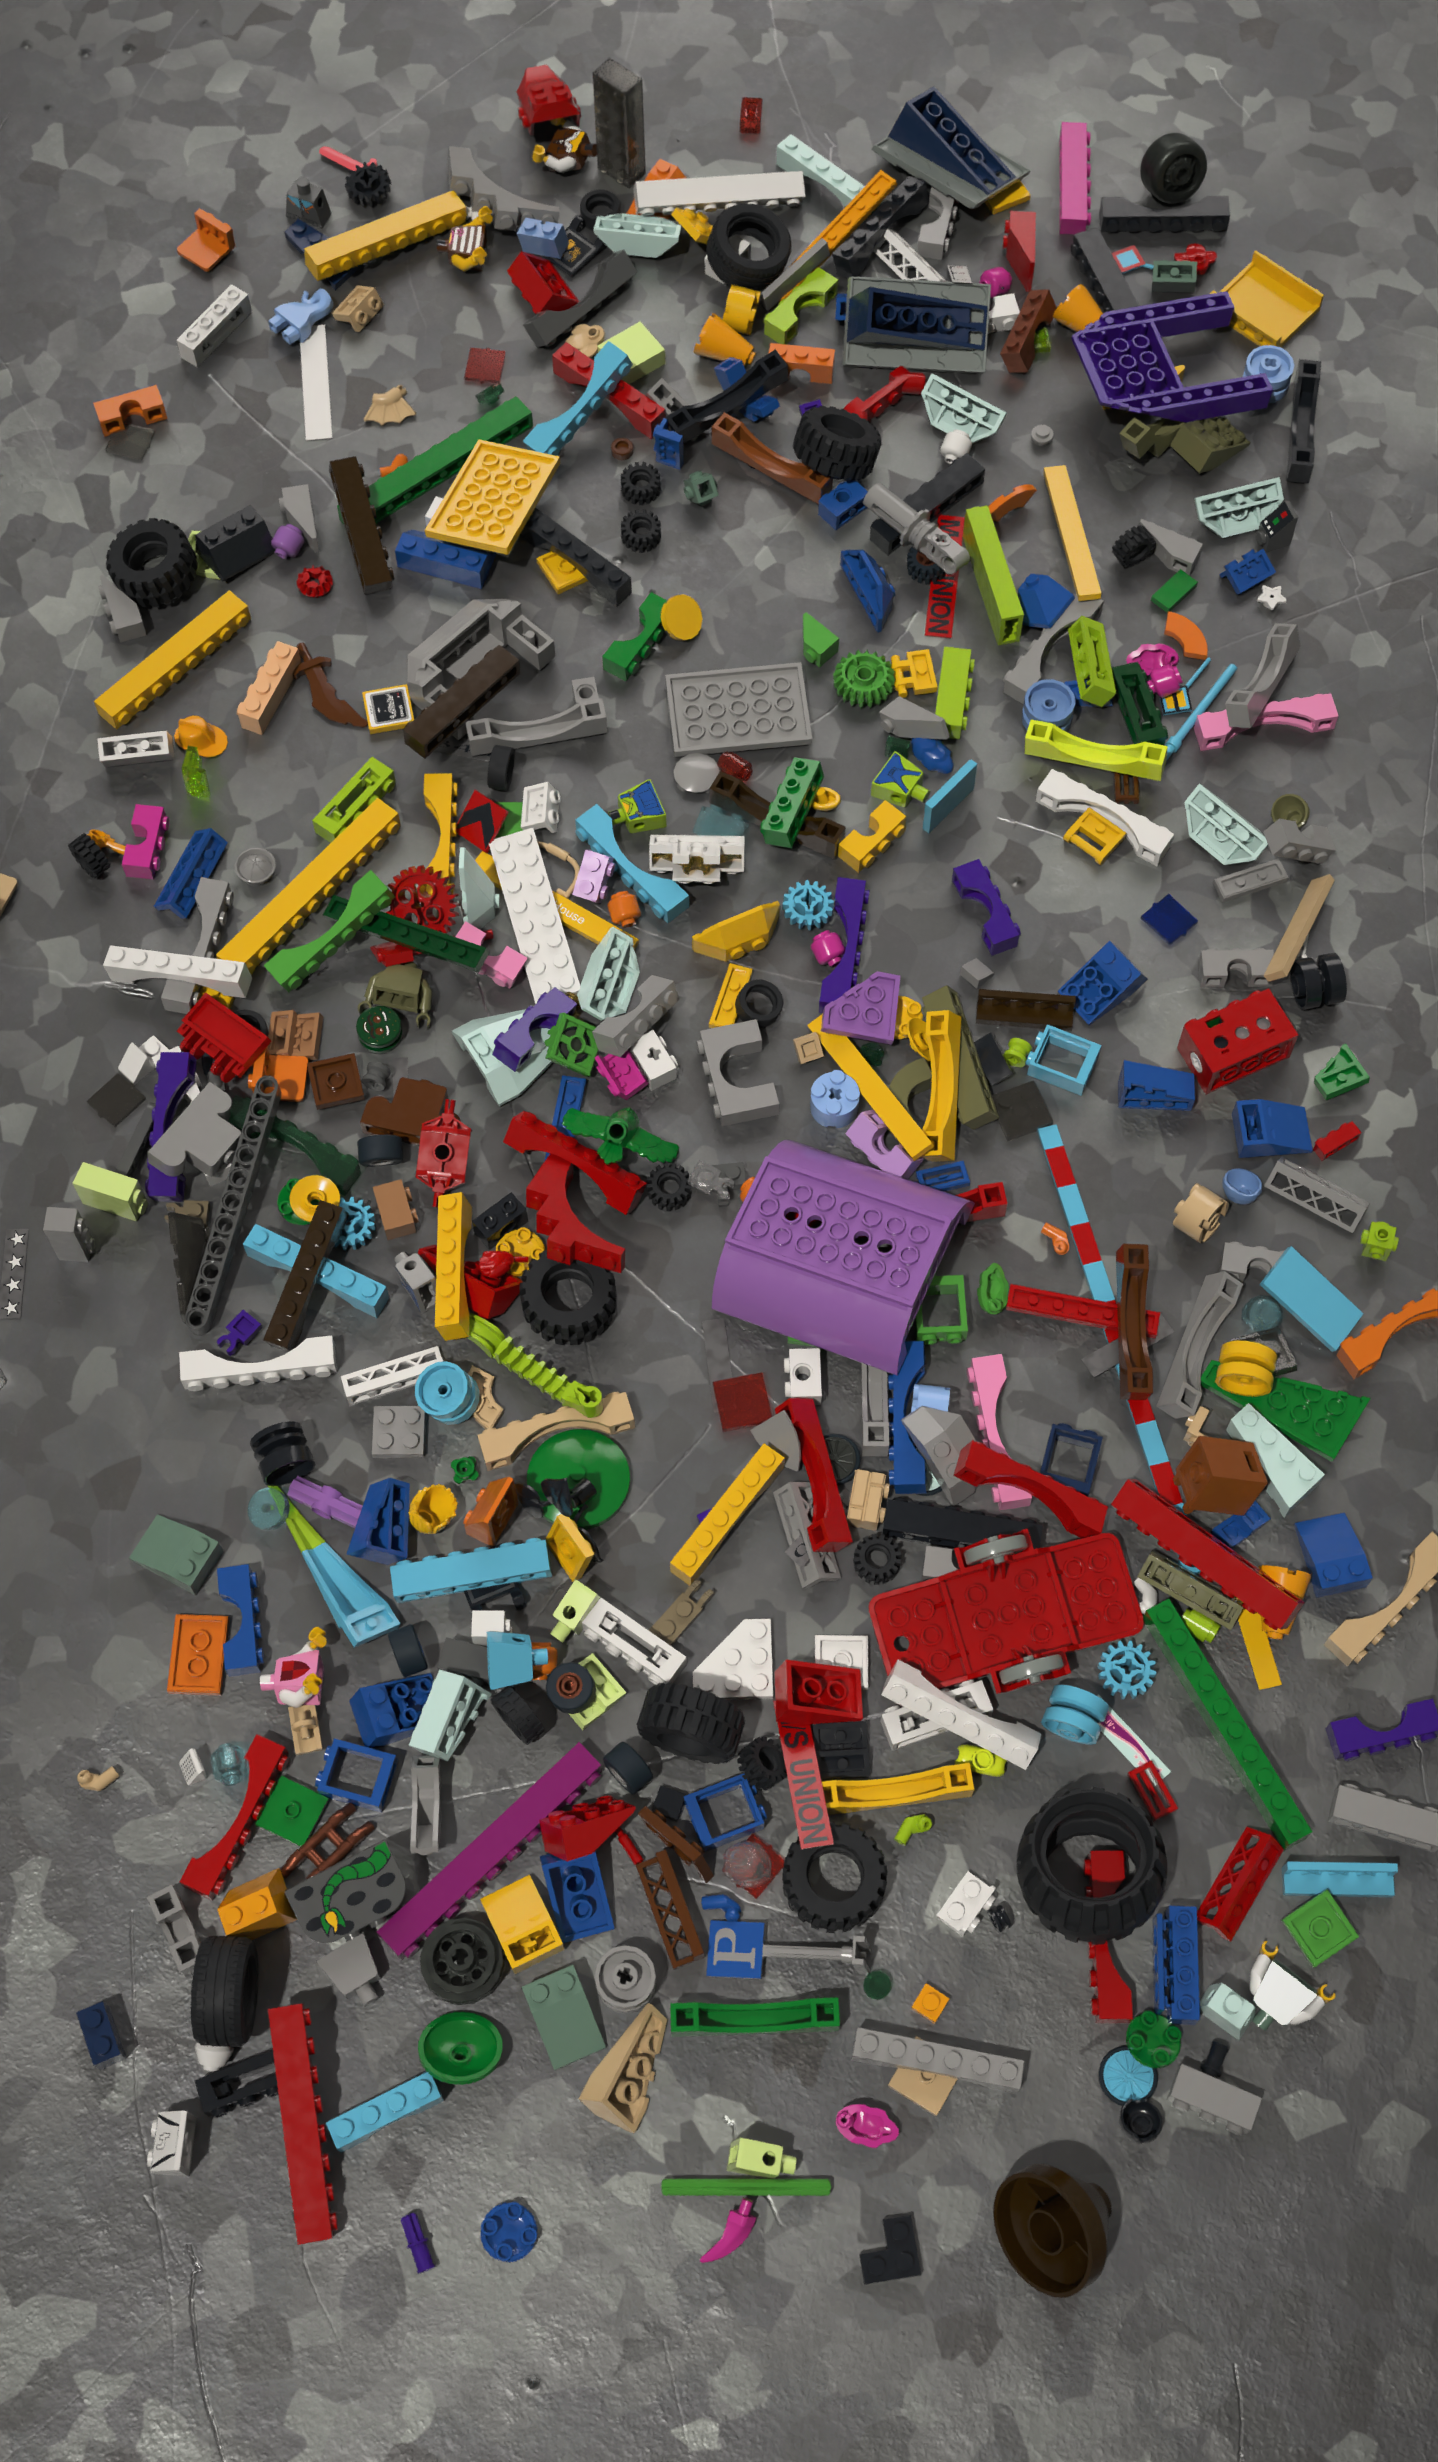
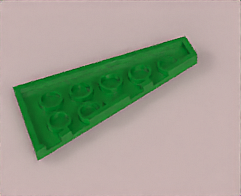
M1214 1360L1210 1361L1201 1376V1386L1240 1409H1243L1249 1403L1278 1431L1331 1462L1334 1461L1371 1399L1361 1396V1398L1351 1396L1347 1392L1339 1390L1335 1392L1322 1389L1318 1385L1285 1377H1274L1272 1390L1267 1395L1257 1397L1237 1395L1217 1386L1215 1378L1217 1368L1221 1364Z

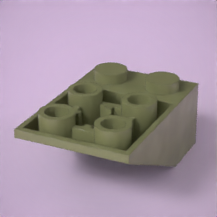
M1219 416L1182 424L1170 446L1198 473L1215 469L1248 447L1251 442L1245 438L1243 432L1230 424L1228 418Z

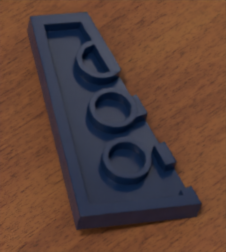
M297 219L284 231L286 239L301 254H304V248L329 239V237L300 219ZM363 264L325 278V280L327 279L331 283V287L336 291Z

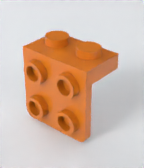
M199 208L194 213L198 229L177 247V252L180 256L204 271H210L236 246L233 230L230 225L221 222L213 214Z
M267 1047L251 1065L253 1067V1074L248 1076V1088H251L254 1093L256 1083L261 1077L272 1076L277 1080L282 1092L280 1101H303L308 1072L307 1063H309L307 1057L270 1055ZM267 1087L263 1093H271L274 1087Z

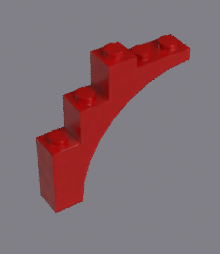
M550 1153L526 1188V1207L538 1210L536 1214V1232L549 1236L547 1239V1258L567 1265H571L575 1259L622 1273L625 1268V1248L607 1242L592 1233L579 1221L571 1210L566 1198L567 1189L573 1179V1164Z

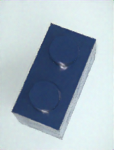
M102 2001L76 2012L93 2066L102 2070L127 2059L110 2007Z

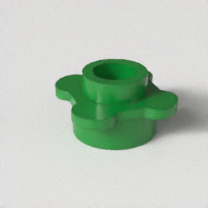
M463 1457L452 1461L451 1468L454 1469L455 1473L453 1479L457 1484H461L466 1480L475 1481L478 1479L479 1474L475 1470L476 1459L474 1457Z

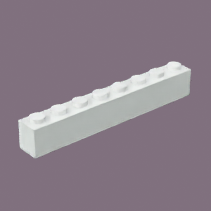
M803 171L637 181L633 188L636 214H642V216H652L659 212H663L664 215H671L675 208L683 210L687 208L692 212H696V210L714 212L717 209L725 208L726 210L738 204H755L767 206V208H776L781 204H787L789 207L800 205L805 198Z

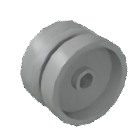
M627 1945L614 1947L603 1954L596 1966L594 1976L598 1996L604 2005L614 2012L624 2014L638 2012L644 2008L654 1996L657 1983L654 1964L648 1955L637 1947ZM623 1977H630L631 1982L627 1981L626 1984H621Z

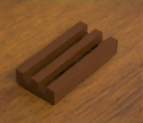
M1113 772L1115 803L1120 804V801H1124V804H1129V802L1138 804V777L1132 776L1133 795H1129L1128 775L1123 774L1124 795H1120V775L1117 772Z

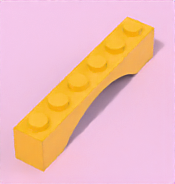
M452 773L424 774L423 794L425 805L437 820L441 832L438 849L428 867H433V874L441 870L440 878L449 877L446 883L449 886L454 884L451 883V877H455V863H452V857H456V843H452V837L457 836V825L453 823V817H457V802L454 803V797H458V783H454ZM427 884L426 891L429 895H432V887ZM455 887L451 890L452 893H455Z
M950 1010L930 1011L926 1014L925 1036L931 1060L932 1088L929 1110L922 1131L934 1147L921 1157L931 1162L955 1160L961 1017Z
M462 1192L438 1196L435 1328L445 1341L469 1337L470 1315L465 1291L464 1251L466 1239L471 1230L472 1206Z
M765 1443L760 1447L671 1560V1573L689 1586L699 1578L737 1521L752 1503L770 1487L784 1469L785 1458Z
M970 1763L942 1766L920 1773L892 1778L822 1782L828 1815L972 1797L974 1792Z

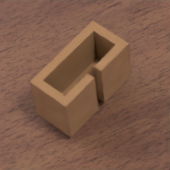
M402 1179L373 1187L387 1240L416 1233L414 1224L419 1223L415 1208L410 1209L408 1202L413 1200L409 1187L404 1188Z

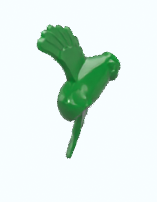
M630 1107L621 1109L611 1116L584 1113L570 1108L563 1117L562 1125L566 1126V1129L571 1131L573 1135L592 1136L593 1138H600L605 1141L598 1148L597 1154L600 1155V1158L604 1160L606 1165L616 1163L617 1161L621 1162L623 1159V1148L638 1152L641 1157H646L652 1163L657 1161L662 1163L665 1161L672 1162L679 1153V1146L677 1144L661 1140V1138L639 1127L638 1116Z

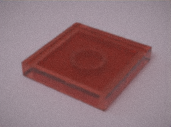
M762 1372L712 1382L723 1432L757 1426L772 1417Z

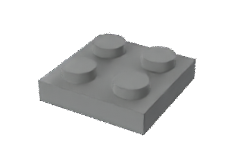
M374 1406L372 1457H424L426 1412L420 1406Z

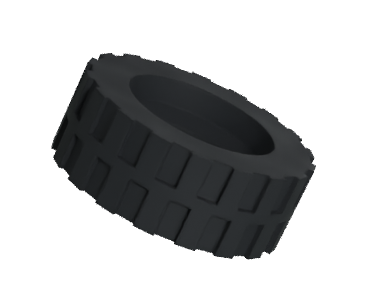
M510 1686L503 1688L490 1699L499 1716L524 1744L529 1745L544 1732L543 1725L537 1716Z

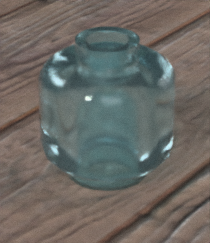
M225 1743L212 1753L210 1763L213 1777L217 1782L231 1786L242 1781L248 1771V1767L244 1759V1750L241 1747Z

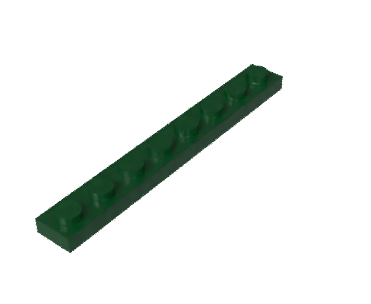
M333 895L323 916L327 920L337 922L346 909L349 900ZM379 911L369 924L364 925L358 930L479 973L490 953L487 948L382 911Z

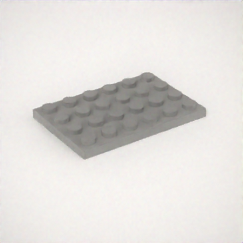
M801 662L665 675L675 757L696 753L712 754L812 744Z

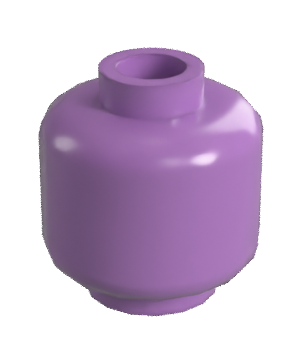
M291 524L280 526L271 540V545L275 549L274 553L282 559L296 557L304 544L303 532Z

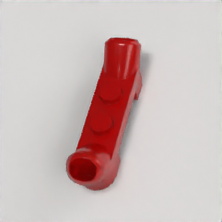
M899 366L889 373V384L864 402L859 397H856L844 407V410L852 414L855 413L860 418L870 421L875 416H879L890 405L896 404L905 394L922 395L926 376L924 373L910 372L904 366Z

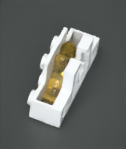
M650 835V871L658 873L673 871L672 881L684 884L691 881H701L705 884L720 882V872L728 874L744 872L745 836Z

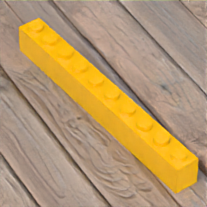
M379 798L372 802L216 954L217 959L245 962L252 975L255 968L262 961L267 960L272 951L278 945H282L294 929L300 928L304 920L311 913H315L319 909L320 904L327 897H331L342 882L349 880L352 873L359 866H363L368 857L374 851L379 850L390 835H394L401 826L399 813Z

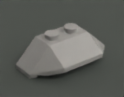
M921 1406L901 1419L950 1504L954 1507L972 1495L976 1487L953 1476L961 1449L972 1440L976 1441L962 1416Z

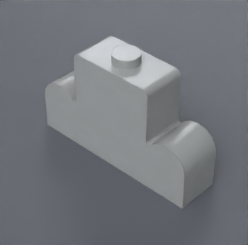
M209 1082L148 1151V1163L165 1175L175 1177L183 1173L185 1161H187L209 1177L214 1176L224 1163L228 1164L233 1159L241 1135L239 1129L227 1122L231 1116L232 1101L230 1096Z

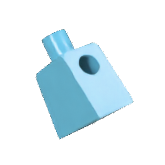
M486 1632L490 1690L531 1681L533 1679V1665L548 1664L547 1648L532 1649L529 1635Z

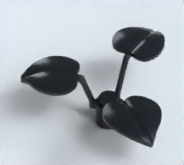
M548 1478L541 1482V1488L547 1501H541L539 1494L531 1486L522 1482L514 1483L517 1497L523 1508L530 1515L540 1518L544 1515L543 1507L553 1504L562 1515L570 1517L573 1514V1508L576 1509L578 1507L579 1510L573 1519L576 1524L583 1511L588 1508L586 1503L597 1494L594 1485L587 1479H582L573 1488L569 1489L567 1478ZM578 1527L580 1534L592 1546L594 1556L591 1561L598 1563L604 1561L601 1559L591 1535L583 1528Z

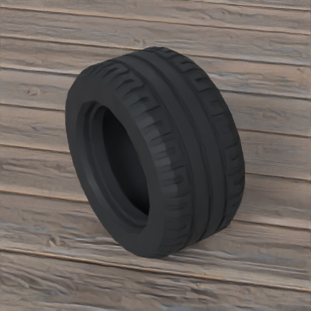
M738 204L724 210L717 217L707 241L706 254L714 273L727 285H737L759 291L766 289L782 274L791 254L792 242L786 225L771 210L755 204ZM741 234L754 237L763 243L769 257L760 261L746 259L733 250L730 246L729 238Z
M209 1936L200 1943L193 1970L191 1989L193 2037L202 2046L241 2047L249 2041L255 2021L258 1996L257 1948L255 1942L248 1937Z

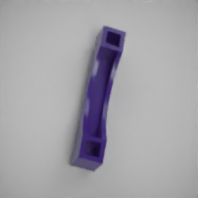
M842 877L837 879L834 910L845 928L847 945L840 963L831 974L822 980L819 1013H823V1009L827 1004L840 998L851 989V986L854 987L857 984L858 973L854 972V966H859L861 952L857 951V945H862L864 931H860V924L865 925L867 911L863 910V904H868L870 890H865L866 880Z
M189 1052L160 1053V1060L156 1064L158 1084L154 1086L156 1106L152 1109L154 1127L149 1137L152 1147L172 1125L180 1101L188 1089L195 1083L197 1059ZM147 1159L149 1179L145 1182L147 1196L158 1202H184L186 1178L183 1173L175 1177L167 1176L149 1164Z

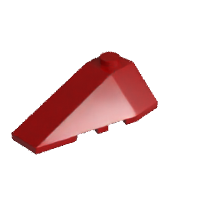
M434 1244L420 1248L418 1254L436 1272L437 1245ZM464 1261V1280L468 1308L477 1312L478 1316L486 1319L503 1314L520 1293L519 1289L522 1280L508 1273L497 1278H489L481 1274L479 1261Z

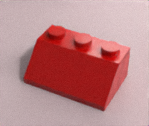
M521 251L507 270L512 278V283L521 290L522 297L532 305V310L535 314L547 310L564 311L579 302L558 271L547 259Z

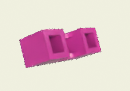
M135 805L131 825L135 836L144 837L146 840L138 845L126 844L122 860V867L126 877L154 879L155 872L159 871L160 850H164V833L168 831L170 819L166 816L164 807Z

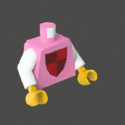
M314 1627L308 1635L310 1641L299 1652L276 1660L275 1674L260 1676L261 1691L274 1690L279 1704L289 1705L294 1708H299L302 1705H320L324 1666L318 1647L322 1648L326 1645L327 1639L324 1637L326 1632L320 1627Z

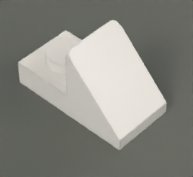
M154 1035L139 1048L134 1043H131L118 1070L132 1084L136 1085L156 1068L152 1057L169 1049Z

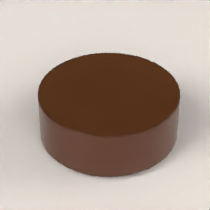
M626 438L614 440L611 444L612 456L617 460L629 459L633 455L632 442Z

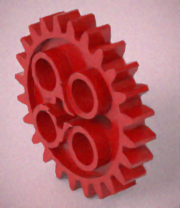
M424 865L418 866L417 869L415 866L409 867L408 871L406 869L400 871L401 876H394L393 879L396 883H390L388 887L392 890L391 892L395 898L391 901L389 905L390 910L386 913L413 922L411 916L414 913L418 918L417 924L445 934L451 931L449 926L456 924L452 917L459 916V913L454 911V908L460 906V903L454 902V898L458 897L459 894L451 892L455 885L448 886L446 884L449 877L440 878L441 870L433 874V867H427L425 870ZM427 884L432 887V895H429L426 891ZM406 890H408L411 894L410 901L407 900L405 897ZM433 908H436L439 912L438 919L433 915Z

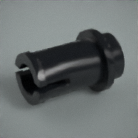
M1212 2042L1205 2063L1200 2065L1201 2072L1216 2079L1221 2077L1222 2072L1220 2070L1229 2051L1228 2047L1218 2042Z

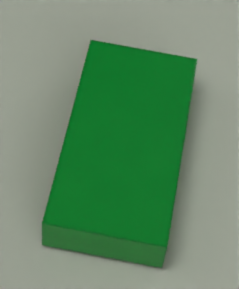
M1180 569L1152 595L1151 601L1168 613L1197 587L1198 581Z

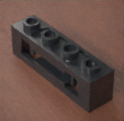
M273 2050L194 2080L204 2114L207 2116L213 2115V2118H219L229 2114V2109L240 2105V2108H245L255 2104L258 2097L267 2095V2098L279 2095L276 2075L234 2090V2094L231 2085L226 2082L229 2080L237 2082L274 2068Z

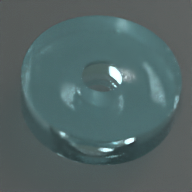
M263 1488L257 1491L249 1501V1520L253 1525L263 1530L277 1529L288 1517L289 1501L282 1492L274 1488ZM268 1506H271L270 1511L267 1513V1512H266L267 1507H268Z

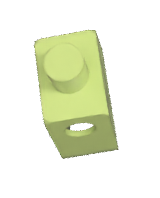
M575 1579L553 1613V1616L559 1622L550 1634L562 1643L571 1631L579 1635L583 1630L582 1622L600 1599L599 1595ZM576 1612L575 1617L569 1619L570 1614Z
M738 2138L731 2142L727 2171L770 2179L778 2177L780 2172L793 2175L796 2168V2157L782 2155L783 2147L779 2145ZM763 2156L768 2158V2165L764 2164Z

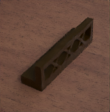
M979 989L975 1024L1045 1029L1048 1024L1061 1030L1072 1031L1076 996Z

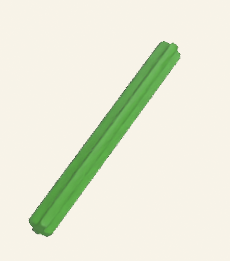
M663 2179L661 2182V2192L664 2196H828L831 2193V2182L829 2179Z

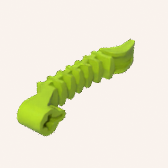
M473 1313L470 1314L469 1337L467 1338L478 1345L490 1358H494L498 1364L506 1366L510 1372L513 1371L518 1374L521 1379L524 1378L529 1381L530 1385L538 1387L542 1393L546 1392L553 1400L561 1402L562 1406L572 1407L588 1418H595L602 1413L603 1400L601 1391L598 1388L586 1386L577 1381L568 1382V1376L564 1374L560 1377L557 1375V1369L554 1367L548 1369L546 1362L543 1360L537 1362L534 1354L526 1355L523 1346L514 1347L513 1338L509 1336L505 1339L504 1334L495 1325Z

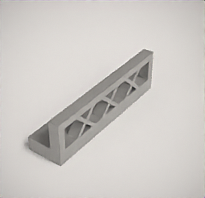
M1283 1156L1277 1161L1264 1185L1266 1188L1351 1233L1355 1231L1370 1204L1368 1201ZM1277 1172L1287 1176L1289 1186L1281 1188L1272 1183ZM1303 1185L1309 1188L1312 1197L1304 1200L1299 1198L1295 1188ZM1325 1197L1330 1199L1334 1209L1329 1211L1320 1209L1317 1200ZM1349 1209L1357 1214L1352 1225L1342 1220L1339 1211Z
M788 1482L774 1491L773 1494L789 1546L801 1534L810 1560L802 1568L795 1563L802 1588H811L821 1581L839 1580L841 1575L834 1552H813L807 1531V1527L812 1524L807 1514L813 1517V1496L810 1482ZM800 1490H805L807 1501L801 1496ZM822 1562L828 1566L830 1573H825Z

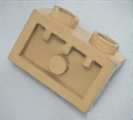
M357 285L332 312V315L337 321L350 322L355 332H360L384 304L375 287Z

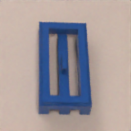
M964 1161L916 1171V1178L919 1184L943 1192L970 1186ZM961 1170V1172L954 1173V1174H950V1175H947V1174H946V1175H942V1176H939V1177H936V1178H932V1179H928V1180H924V1179H923V1178L929 1177V1176H934V1175H938V1174H942V1173H947V1172H951V1171Z

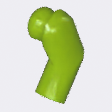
M915 1815L905 1818L894 1840L906 1846L912 1834L926 1832L931 1829V1819L926 1815Z

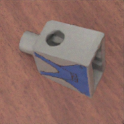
M407 1252L398 1254L395 1257V1268L399 1279L421 1314L435 1307V1276L417 1253L410 1256Z

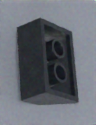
M251 505L196 534V553L222 582L274 554L275 549L271 545L272 537L264 519Z

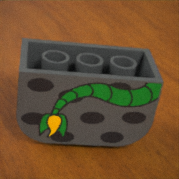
M384 1839L286 1889L284 1892L302 1930L309 1938L321 1943H331L344 1937L347 1942L361 1934L360 1929L370 1924L371 1928H374L387 1921L385 1916L393 1912L403 1900L405 1881L387 1841Z

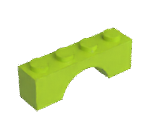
M819 267L813 273H809L805 280L799 286H796L786 299L780 301L778 307L773 312H769L764 319V334L779 344L787 345L798 334L797 312L809 306L825 308L837 296L838 279Z

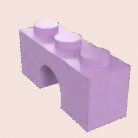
M874 1110L861 1112L845 1133L851 1139V1143L856 1148L861 1149L867 1155L868 1160L882 1171L909 1179L924 1159L919 1157L913 1161L901 1144L895 1145L891 1151L887 1149L884 1144V1134L888 1129Z

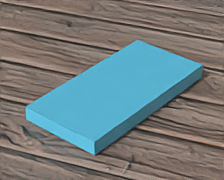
M1292 1246L1284 1251L1259 1284L1331 1352L1339 1348L1340 1343L1344 1341L1364 1314Z

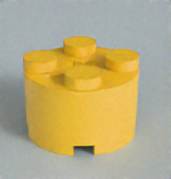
M731 285L722 320L736 332L751 335L761 292Z

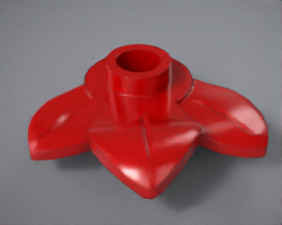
M1192 243L1187 246L1186 252L1175 253L1174 259L1175 261H1197L1196 275H1201L1206 272L1209 264L1216 261L1217 254L1215 251H1206L1200 244Z

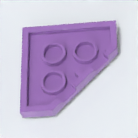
M877 971L861 984H857L845 992L840 998L827 1004L823 1009L821 1032L891 1045L894 1041L900 976Z

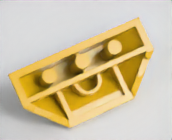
M775 901L760 905L705 929L700 934L693 935V951L726 962L731 959H739L750 951L763 949L769 944L780 917V903Z

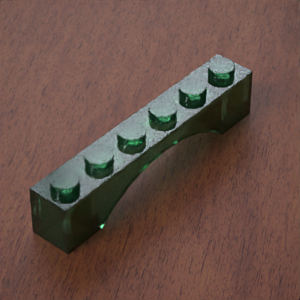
M235 1095L231 1102V1116L227 1122L242 1132L251 1099L248 1097L243 1099ZM259 1110L256 1115L264 1116L268 1110ZM277 1115L275 1116L269 1138L288 1143L305 1153L316 1165L321 1176L330 1179L337 1186L339 1193L346 1196L361 1174L358 1160L350 1154L344 1155L338 1152V1149L328 1142L325 1144L320 1142L311 1132H302L291 1121H283L277 1118ZM254 1132L249 1138H258L261 1133Z

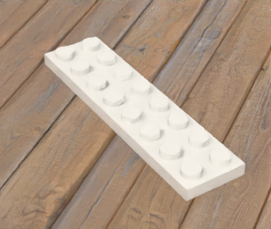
M530 828L494 839L489 846L520 952L527 957L524 966L535 1004H537L539 997L544 992L549 993L554 987L569 998L577 996L580 990V983L534 829Z

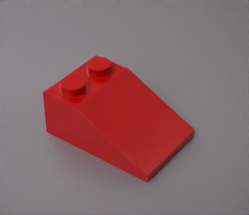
M1010 211L1009 220H1005L1004 233L1007 235H1003L1002 249H1006V259L1026 292H1029L1032 288L1035 266L1036 212Z
M786 1659L774 1672L776 1722L806 1725L853 1722L863 1719L860 1669Z

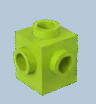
M1371 1222L1368 1230L1363 1229L1360 1244H1363L1361 1256L1386 1261L1391 1251L1395 1252L1399 1240V1237H1395L1397 1227L1390 1226L1386 1222Z

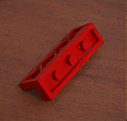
M1250 1827L1245 1828L1197 1911V1922L1213 1928L1225 1940L1232 1941L1284 1850L1272 1835ZM1251 1837L1259 1839L1255 1847L1247 1850L1246 1846ZM1244 1860L1245 1865L1242 1870L1234 1873L1233 1868L1236 1863ZM1231 1883L1230 1891L1220 1896L1222 1887ZM1217 1906L1218 1911L1213 1920L1206 1918L1205 1916L1209 1909Z

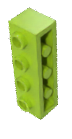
M944 646L935 714L945 719L949 738L960 739L961 730L966 731L967 717L963 716V712L969 709L970 697L965 696L966 692H971L972 678H968V673H973L975 659H970L971 649Z

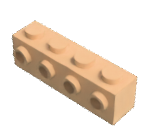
M277 641L274 648L269 650L267 661L264 666L259 668L254 684L249 686L244 702H241L237 709V715L243 729L263 735L294 679L293 671L301 664L298 648Z

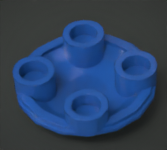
M517 2202L503 2203L493 2207L486 2214L481 2224L480 2238L484 2249L492 2258L501 2262H515L524 2258L533 2249L537 2239V2225L533 2215L527 2208Z

